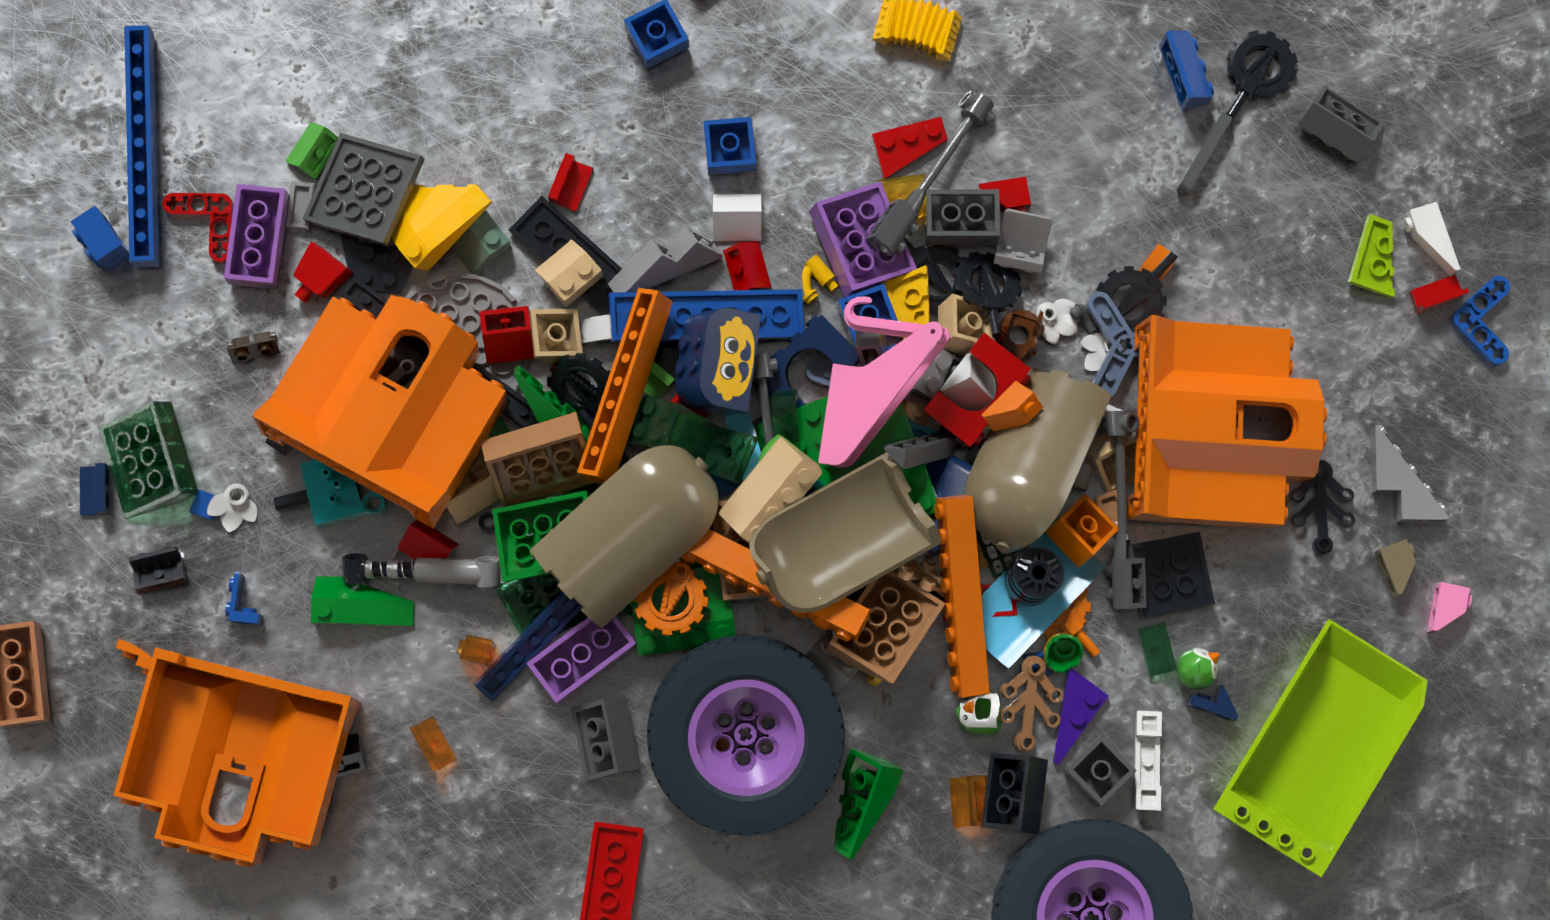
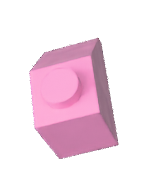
M1444 582L1435 585L1427 633H1434L1464 614L1466 609L1469 610L1472 602V595H1469L1470 588Z

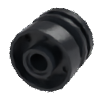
M1038 547L1025 550L1008 566L1005 573V587L1008 594L1014 601L1024 606H1036L1044 603L1060 589L1064 580V568L1061 560L1054 552Z

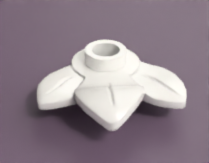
M1059 299L1054 303L1044 302L1037 307L1035 315L1038 318L1040 310L1043 311L1042 323L1045 326V330L1042 336L1049 343L1055 345L1060 335L1073 336L1078 333V324L1069 313L1070 308L1075 305L1074 302L1067 299ZM1046 310H1049V311H1050V313H1051V317H1050V318L1046 317V315H1045Z
M1092 333L1084 337L1080 344L1089 351L1084 362L1085 370L1095 372L1099 370L1109 350V344L1102 334ZM1120 341L1119 343L1122 345L1121 352L1118 354L1119 356H1121L1122 353L1125 351V341Z
M231 484L225 489L224 493L215 495L211 499L207 508V514L209 516H220L223 527L227 532H232L239 527L243 519L255 522L257 507L249 499L246 487L241 484ZM234 491L240 493L238 501L232 499L231 495Z

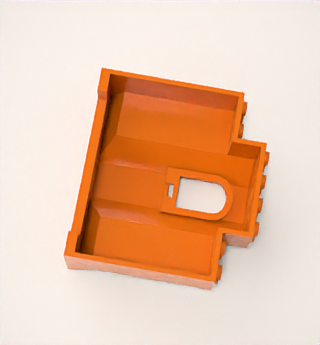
M391 295L375 320V316L364 309L359 311L353 308L354 305L347 299L340 298L339 300L332 297L272 396L252 416L261 434L282 446L285 443L405 508L410 511L413 518L434 529L482 448L481 441L487 439L508 404L506 390H504V386L495 380L489 382L482 378L483 375L479 371L473 369L480 356L478 342L472 334L462 330L453 323V319L442 312L437 314L431 311L432 308L422 301L417 303L411 299ZM404 336H415L427 344L429 355L409 389H406L378 373L398 340ZM383 384H386V385H388V386L394 388L396 391H393V390L387 388V387L384 386Z
M1151 315L1135 326L1134 351H1139L1137 396L1139 427L1136 431L1134 493L1128 495L1127 520L1273 529L1284 525V521H1287L1288 507L1285 506V497L1289 493L1288 482L1301 483L1315 478L1318 473L1323 447H1325L1327 441L1326 432H1323L1324 422L1327 420V408H1324V398L1319 381L1315 379L1289 378V375L1293 372V361L1290 360V351L1293 350L1294 337L1291 336V329L1183 322L1157 315ZM1244 405L1281 407L1286 409L1290 413L1293 422L1289 438L1285 441L1243 439Z
M155 647L113 796L120 797L119 803L140 807V803H144V809L161 812L154 838L161 840L160 845L180 849L181 845L186 846V852L208 855L210 858L233 862L235 858L234 864L246 867H253L254 863H262L268 840L286 844V840H291V846L310 850L311 846H318L349 730L361 702L351 696L327 690L323 691L187 657L180 653ZM232 762L245 765V771L231 767ZM220 770L253 778L243 816L234 825L219 824L209 814Z

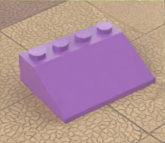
M881 181L818 201L809 211L844 298L879 286L882 283L917 269L907 243L899 255L894 253L892 256H887L865 240L890 204Z

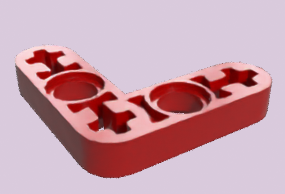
M169 193L162 201V206L170 216L210 217L209 255L215 263L226 264L234 208L232 199L223 193ZM176 199L179 204H186L188 211H185L184 206H176L175 210H172L168 205L172 204L173 200ZM196 199H202L205 202V206L201 211H194L192 209V203ZM209 199H212L211 202L213 204H221V200H224L228 206L224 207V211H221L217 206H211L212 211H209ZM219 223H226L228 225V231L224 235L215 233V227ZM215 239L222 241V248L226 251V253L222 254V258L215 254V251H219L220 247L218 241L214 242Z

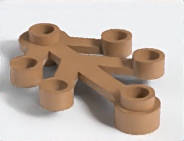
M1038 656L1027 657L1022 663V672L1009 683L1003 684L1000 689L1003 697L1011 699L1017 695V688L1027 681L1026 690L1006 708H1001L998 716L1001 722L1011 723L1014 720L1015 713L1024 706L1022 730L1013 739L1015 748L1022 752H1029L1035 746V738L1032 735L1034 708L1044 718V724L1048 727L1055 728L1061 721L1060 716L1057 713L1051 712L1036 692L1038 682L1046 691V697L1050 702L1059 703L1063 699V692L1059 688H1055L1044 674L1046 665L1043 659ZM1036 664L1037 671L1033 673L1032 666ZM1010 686L1012 692L1010 695H1007L1006 689ZM1056 691L1057 698L1053 700L1052 693ZM1008 711L1009 717L1004 720L1003 714ZM1053 715L1055 721L1053 724H1050L1049 718ZM1028 738L1029 745L1025 747L1023 742Z

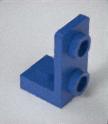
M235 572L234 577H231L229 581V592H232L231 602L226 604L225 615L228 616V621L232 623L262 626L263 616L256 613L257 609L242 608V611L239 612L244 575L241 572Z

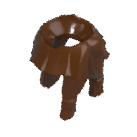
M1015 310L1013 313H1008L1000 322L1002 336L997 338L998 343L1019 360L1028 358L1030 355L1035 356L1038 340L1045 330V326L1042 323L1043 311L1040 310L1038 318L1030 310ZM1016 326L1026 328L1029 333L1028 340L1023 344L1012 342L1009 337L1012 328Z

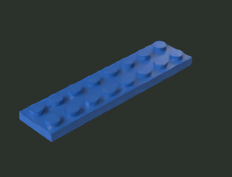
M802 289L661 292L672 300L673 303L660 342L679 341L684 324L689 317L696 313L721 308H732L761 315L758 340L790 339L797 332L801 334L804 331ZM637 292L609 293L611 343H619L621 341Z

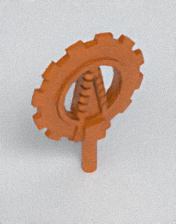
M682 558L680 562L677 561L633 600L638 605V608L635 609L637 617L639 619L643 618L647 622L645 627L651 631H654V629L660 630L662 635L672 636V632L680 631L683 634L690 631L689 626L694 622L699 624L704 617L701 614L703 607L707 608L708 597H704L703 590L707 589L702 579L698 581L695 577L696 572L689 566L690 563ZM665 583L659 613L653 606L652 598L655 590ZM687 591L689 602L686 609L679 615L670 616L683 594Z
M1086 587L1072 602V608L1068 606L1042 635L1046 636V640L1059 633L1073 635L1080 640L1084 648L1094 658L1101 651L1082 630L1087 622L1084 619L1086 612L1090 613L1091 602H1087L1086 595L1089 594Z

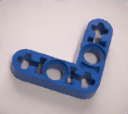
M1495 276L1458 308L1451 317L1454 328L1487 363L1493 366L1503 364L1509 357V350L1480 318L1509 292L1510 283L1503 276ZM1494 284H1502L1501 291H1497L1493 296L1488 294L1495 287ZM1477 297H1482L1486 300L1487 306L1485 309L1481 310L1475 306L1474 301ZM1459 314L1461 316L1465 314L1468 316L1467 323L1463 322L1461 324L1458 321L1461 318ZM1475 323L1477 326L1468 332L1467 329ZM1480 330L1485 333L1486 341L1484 343H1479L1474 339L1475 331ZM1492 341L1494 344L1485 350L1483 347ZM1499 349L1501 351L1500 358L1494 359L1492 357L1494 354L1493 350L1497 351Z

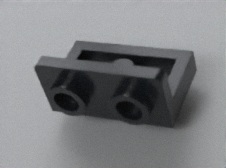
M177 546L165 547L161 550L140 553L129 557V563L133 569L135 591L138 595L186 583L184 562Z

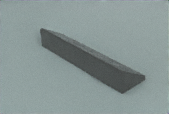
M931 433L888 444L884 450L902 468L907 469L953 456L956 438L939 433Z

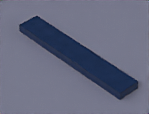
M562 591L477 679L474 686L493 702L527 666L526 663L547 646L581 610L582 606L574 598L570 600Z

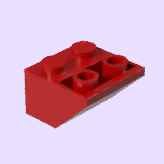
M529 306L479 311L487 365L536 359L534 358Z

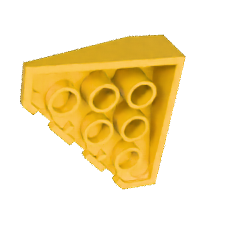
M467 184V187H455V185L425 187L424 185H414L391 238L414 268L429 271L491 205L492 201L476 184Z

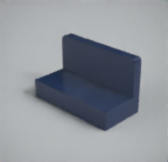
M95 463V466L80 467V515L82 516L110 515V466L106 463Z

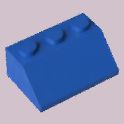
M1167 31L1159 48L1181 111L1184 112L1209 104L1213 98L1214 89L1210 81L1207 82L1205 63L1203 59H1199L1197 54L1198 43L1196 38L1191 37L1190 31Z

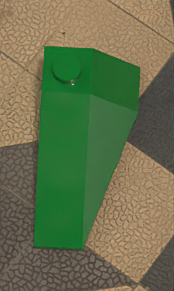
M518 365L515 368L514 377L538 423L574 412L578 413L568 403L561 405L557 395L551 390L543 391L542 384L521 366ZM578 417L585 440L587 441L589 428Z
M316 576L311 598V623L315 626H414V601L361 583H345L341 576Z
M851 748L842 774V780H845L844 795H840L839 803H842L841 817L837 819L833 850L848 859H854L894 796L903 773L902 768L882 758Z

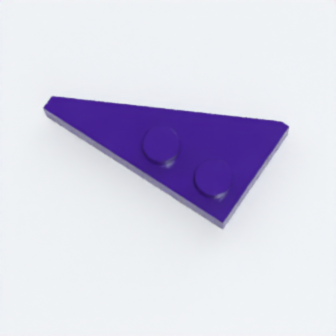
M1072 668L1067 671L1063 704L1060 712L1061 721L1058 725L1057 740L1054 748L1053 763L1057 766L1109 697V695Z

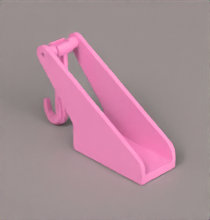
M863 296L856 297L848 302L844 310V319L852 329L860 332L905 337V339L863 367L833 364L818 463L845 468L857 461L949 342L950 333L945 327H942L935 321L924 325L857 316L854 313L855 306L858 304H871L872 299Z

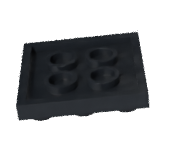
M1200 532L1132 544L1134 557L1145 558L1147 607L1140 608L1142 618L1215 604Z

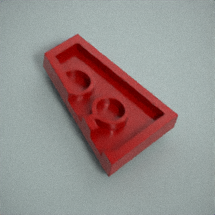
M942 117L872 134L883 180H887L894 173L901 169L903 170L910 163L947 142L948 138Z

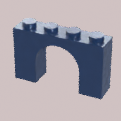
M822 314L819 317L817 315L813 316L806 323L808 328L801 334L799 332L794 334L788 340L790 345L785 350L779 349L771 356V359L776 358L778 373H773L774 378L767 380L769 402L780 414L807 404L792 388L788 377L792 360L801 352L807 350L821 351L834 364L855 367L860 363L856 349ZM752 382V384L758 389L757 382Z

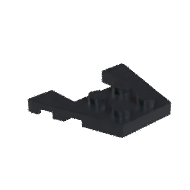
M340 233L347 267L353 271V274L349 277L350 281L355 276L378 293L401 295L414 267L398 247L360 243L357 237Z

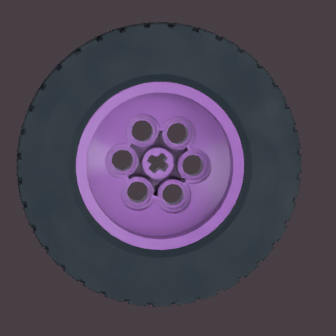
M745 634L721 637L706 642L684 655L661 681L651 704L647 725V747L654 775L659 782L658 784L668 796V799L683 814L693 819L694 822L704 827H709L711 830L731 835L742 834V836L771 833L774 830L777 831L785 828L789 824H793L803 818L802 816L805 814L807 815L816 807L815 805L821 802L835 781L845 746V728L842 711L835 692L824 674L808 657L794 647L782 641L759 635ZM742 703H752L754 706L753 711L750 714L740 712L739 708ZM720 714H729L731 722L728 725H720L717 722ZM768 715L774 718L773 726L764 728L760 724L764 716ZM746 727L750 728L751 736L749 738L745 736L744 739L740 738L741 733L739 730L741 728L745 730ZM718 739H728L730 742L729 747L726 750L717 749L716 742ZM768 740L773 744V748L770 752L763 753L759 750V745L762 741ZM740 752H747L751 758L748 763L741 764L736 760L737 755Z
M1082 819L1066 822L1048 828L1027 841L1005 866L996 885L991 912L992 920H1061L1065 916L1071 920H1084V917L1088 916L1087 912L1089 911L1091 915L1096 916V920H1112L1108 912L1111 907L1116 906L1121 912L1118 920H1194L1192 918L1193 907L1189 897L1188 886L1185 884V879L1180 869L1177 868L1175 861L1165 852V849L1152 840L1151 837L1131 826L1104 819ZM1096 887L1102 889L1104 893L1103 899L1099 902L1094 901L1091 896L1092 890ZM1072 892L1079 896V903L1075 907H1071L1067 903V896Z

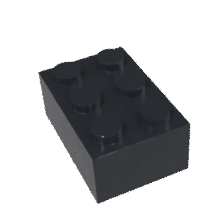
M990 754L981 827L999 831L1039 834L1048 766L1047 759L1029 755Z

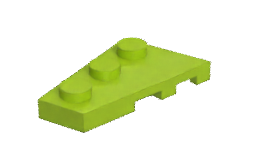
M1372 214L1367 216L1348 279L1349 284L1390 299L1395 298L1392 278L1394 276V267H1392V251H1394L1393 222Z

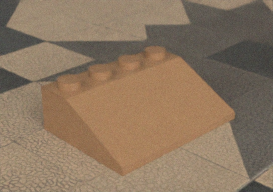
M576 412L481 441L485 463L503 507L536 501L595 483L577 473L587 443Z
M894 570L869 583L856 602L870 609V617L857 641L855 642L851 639L845 641L835 634L827 648V652L847 665L891 685L894 684L945 605L943 601L910 580L905 581L898 577L897 572Z

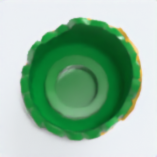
M1066 633L1053 635L1044 646V662L1054 672L1066 673V671L1080 664L1083 657V645L1073 635Z

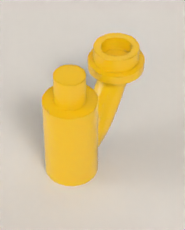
M817 254L804 264L805 267L801 276L804 293L803 302L809 305L819 297L816 288L811 289L812 275L822 287L827 286L831 292L839 287L833 280L835 275Z

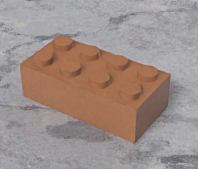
M36 621L0 625V728L51 722L41 624Z

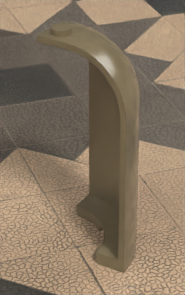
M1031 368L1028 372L1031 377L1024 386L1034 392L1044 408L1026 425L996 432L989 429L968 475L965 495L973 496L975 527L999 551L1009 554L1033 543L1048 529L1063 508L1112 396L1111 393L1085 379L1082 383L1069 378L1070 373L1052 369L1050 373L1040 372L1038 368Z
M664 445L645 450L625 463L531 548L530 552L546 573L551 572L559 582L557 586L570 600L574 598L582 606L581 611L600 628H603L692 548L712 525L717 513L719 497L716 484L706 471L709 467L702 458L698 457L695 459L685 449L677 446Z
M886 452L770 516L754 532L750 541V553L758 569L756 576L763 586L766 584L774 597L787 609L808 613L834 604L941 544V540L933 520L925 513L919 502L914 505L910 499L908 492L912 490L905 479L901 466Z

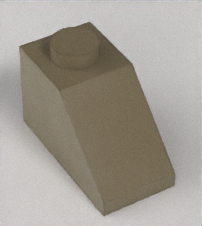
M1407 539L1374 552L1392 598L1403 593L1416 563V551L1413 545L1408 543Z

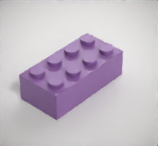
M237 184L224 279L229 285L277 290L289 194L286 189Z
M616 616L603 628H600L588 617L526 664L555 703L559 705L637 647V644Z

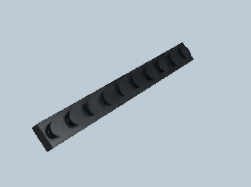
M355 276L339 294L340 298L350 301L357 310L362 311L364 309L375 316V320L388 301ZM404 336L399 339L427 359L429 348L423 340L415 336ZM477 363L474 364L473 369L479 371L483 375L482 378L489 382L495 380L504 386L508 401L502 412L505 416L522 428L538 424L525 397Z

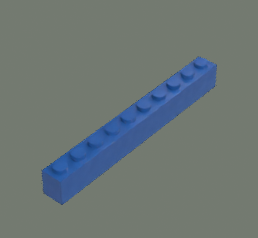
M149 25L124 26L129 262L135 268L160 267L154 33Z

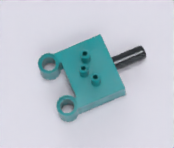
M317 460L300 464L306 490L274 498L276 511L310 504L314 523L318 528L368 515L381 516L387 510V502L383 496L375 492H369L362 500L357 482ZM374 498L380 499V507L376 510H371L369 508L370 501Z

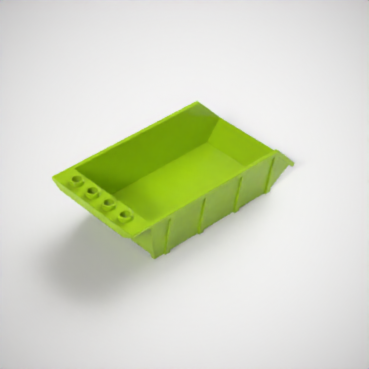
M1328 619L1228 782L1213 810L1303 868L1322 878L1423 709L1428 680ZM1239 807L1245 809V815L1243 817H1240L1237 814V810ZM1261 821H1265L1267 824V828L1264 831L1259 828ZM1283 834L1287 835L1289 838L1287 844H1283L1281 842V836ZM1305 848L1310 850L1308 858H1305L1302 854Z

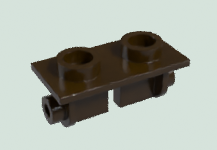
M269 330L253 334L254 342L251 343L249 335L231 339L230 342H227V352L232 363L246 362L250 359L269 357L280 353L276 342V332H270Z

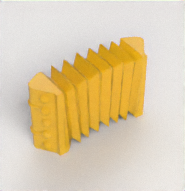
M883 0L872 38L873 41L882 45H887L893 41L895 46L898 42L900 46L906 43L908 48L914 44L915 50L921 46L922 52L927 50L928 56L933 52L936 60L950 62L962 21V16L953 9L948 13L947 6L941 10L939 3L933 7L931 0L926 4L924 0H919L917 3L915 0Z

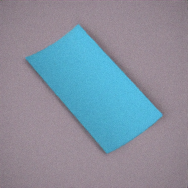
M1043 533L1026 550L1038 547L1054 552L1061 560L1064 568L1062 585L1058 591L1042 604L1024 606L1017 602L1018 615L992 617L995 612L1012 611L1011 596L1005 587V571L981 595L986 650L1009 669L1107 567L1093 555L1078 568Z

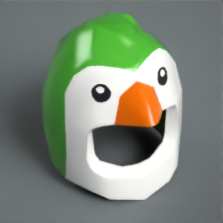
M1193 648L1184 652L1179 657L1176 666L1179 682L1189 689H1204L1210 686L1217 676V662L1220 653H1209L1202 648Z
M990 693L963 699L959 707L956 708V715L961 726L966 731L977 735L999 734L1001 730V721L998 719L1001 709L1000 695L998 693Z

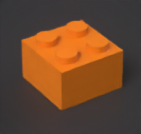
M1084 494L1044 533L1079 568L1118 531V527Z

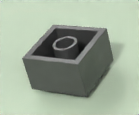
M1102 735L1098 736L1063 770L1097 807L1102 806L1137 771Z

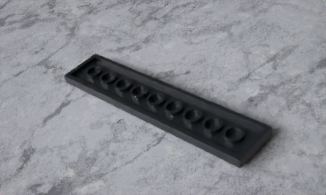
M541 195L512 225L509 232L543 263L570 240H573L587 252L603 273V277L580 297L601 316L609 315L608 295L614 292L608 283L622 268ZM679 341L660 342L654 362L676 381L675 366L679 359Z

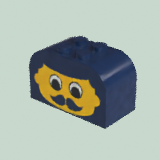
M721 308L696 313L688 318L684 324L682 336L679 339V359L675 366L676 392L683 404L692 409L718 415L748 413L761 315L732 308Z

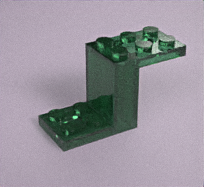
M642 395L627 443L649 449L664 445L683 448L695 459L698 457L703 459L709 467L706 471L711 477L740 484L759 438L751 434L719 427L682 404ZM732 451L731 456L727 458L728 454Z

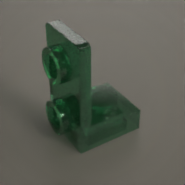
M798 390L774 391L770 398L774 437L780 435L793 445L799 444L800 437L796 408L799 400Z

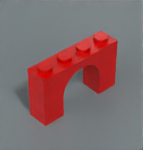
M985 332L972 346L968 354L984 365L994 376L996 393L992 402L982 410L968 411L960 408L940 391H937L923 409L924 413L968 447H971L972 444L977 446L985 436L982 431L988 424L982 417V414L1015 381L1024 386L1031 377L1028 374L1031 368Z

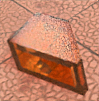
M466 635L465 640L461 639L459 642L457 654H460L459 659L461 661L489 668L497 645L490 639Z

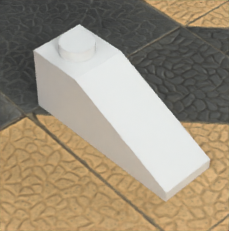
M1437 202L1409 210L1403 219L1405 230L1410 232L1412 239L1449 276L1455 275L1461 269Z

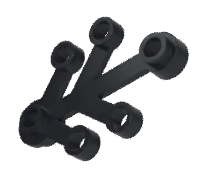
M1320 460L1319 468L1324 469V476L1316 474L1315 478L1304 481L1299 488L1292 490L1289 494L1290 501L1294 504H1299L1304 501L1305 494L1316 485V495L1300 512L1291 516L1290 523L1295 528H1301L1305 525L1306 519L1316 509L1317 537L1312 542V549L1318 555H1326L1333 548V541L1328 537L1327 509L1339 520V524L1342 527L1348 528L1355 523L1354 515L1350 512H1345L1326 494V485L1338 495L1339 501L1344 504L1354 499V492L1349 488H1344L1332 477L1333 470L1331 465L1324 460ZM1294 492L1301 494L1300 500L1294 499ZM1343 492H1348V493H1349V495H1350V499H1349V500L1343 499V497H1342V493H1343ZM1295 516L1302 518L1300 525L1295 523ZM1344 516L1350 517V519H1351V523H1350V524H1345V523H1344V521H1343V517H1344ZM1321 540L1327 542L1326 549L1320 547L1319 543Z

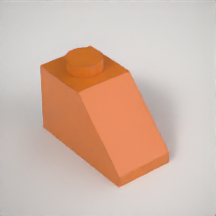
M1015 381L982 414V417L990 429L996 432L1026 425L1044 407L1033 391Z

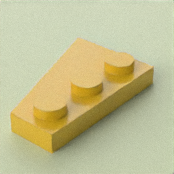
M927 265L882 283L885 285L898 321L924 325L930 322Z

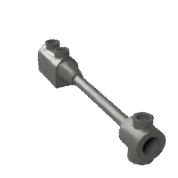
M969 91L962 98L959 107L963 109L961 115L965 120L924 180L905 201L899 198L890 202L865 240L879 252L892 256L894 253L899 255L904 250L906 243L902 240L907 234L912 236L919 228V224L915 221L925 199L926 190L935 181L971 126H981L982 123L987 125L995 116L991 111L994 103L989 97L980 92L973 93Z
M757 353L752 382H757L766 446L774 438L767 380L774 378L773 373H778L776 358L771 359L770 353Z
M1131 410L1107 411V416L1103 417L1101 424L1102 428L1107 431V436H1115L1118 534L1116 536L1113 558L1106 568L1107 576L1112 578V588L1107 592V599L1109 602H1113V608L1116 609L1147 607L1145 558L1134 557L1127 521L1125 435H1132V433L1137 431L1139 419Z

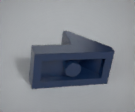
M1223 684L1218 686L1214 701H1210V696L1198 692L1196 696L1191 695L1188 698L1186 704L1188 707L1231 722L1238 719V714Z

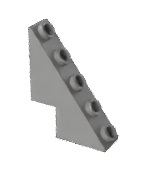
M685 226L667 246L651 239L608 285L613 292H637L638 288L649 289L721 259L723 255L713 240Z
M1375 425L1371 428V492L1396 494V523H1444L1449 520L1447 508L1442 503L1438 504L1433 497V490L1426 483L1423 484L1416 468L1411 464H1407L1403 458L1402 450L1390 442L1388 439L1389 435L1384 427Z

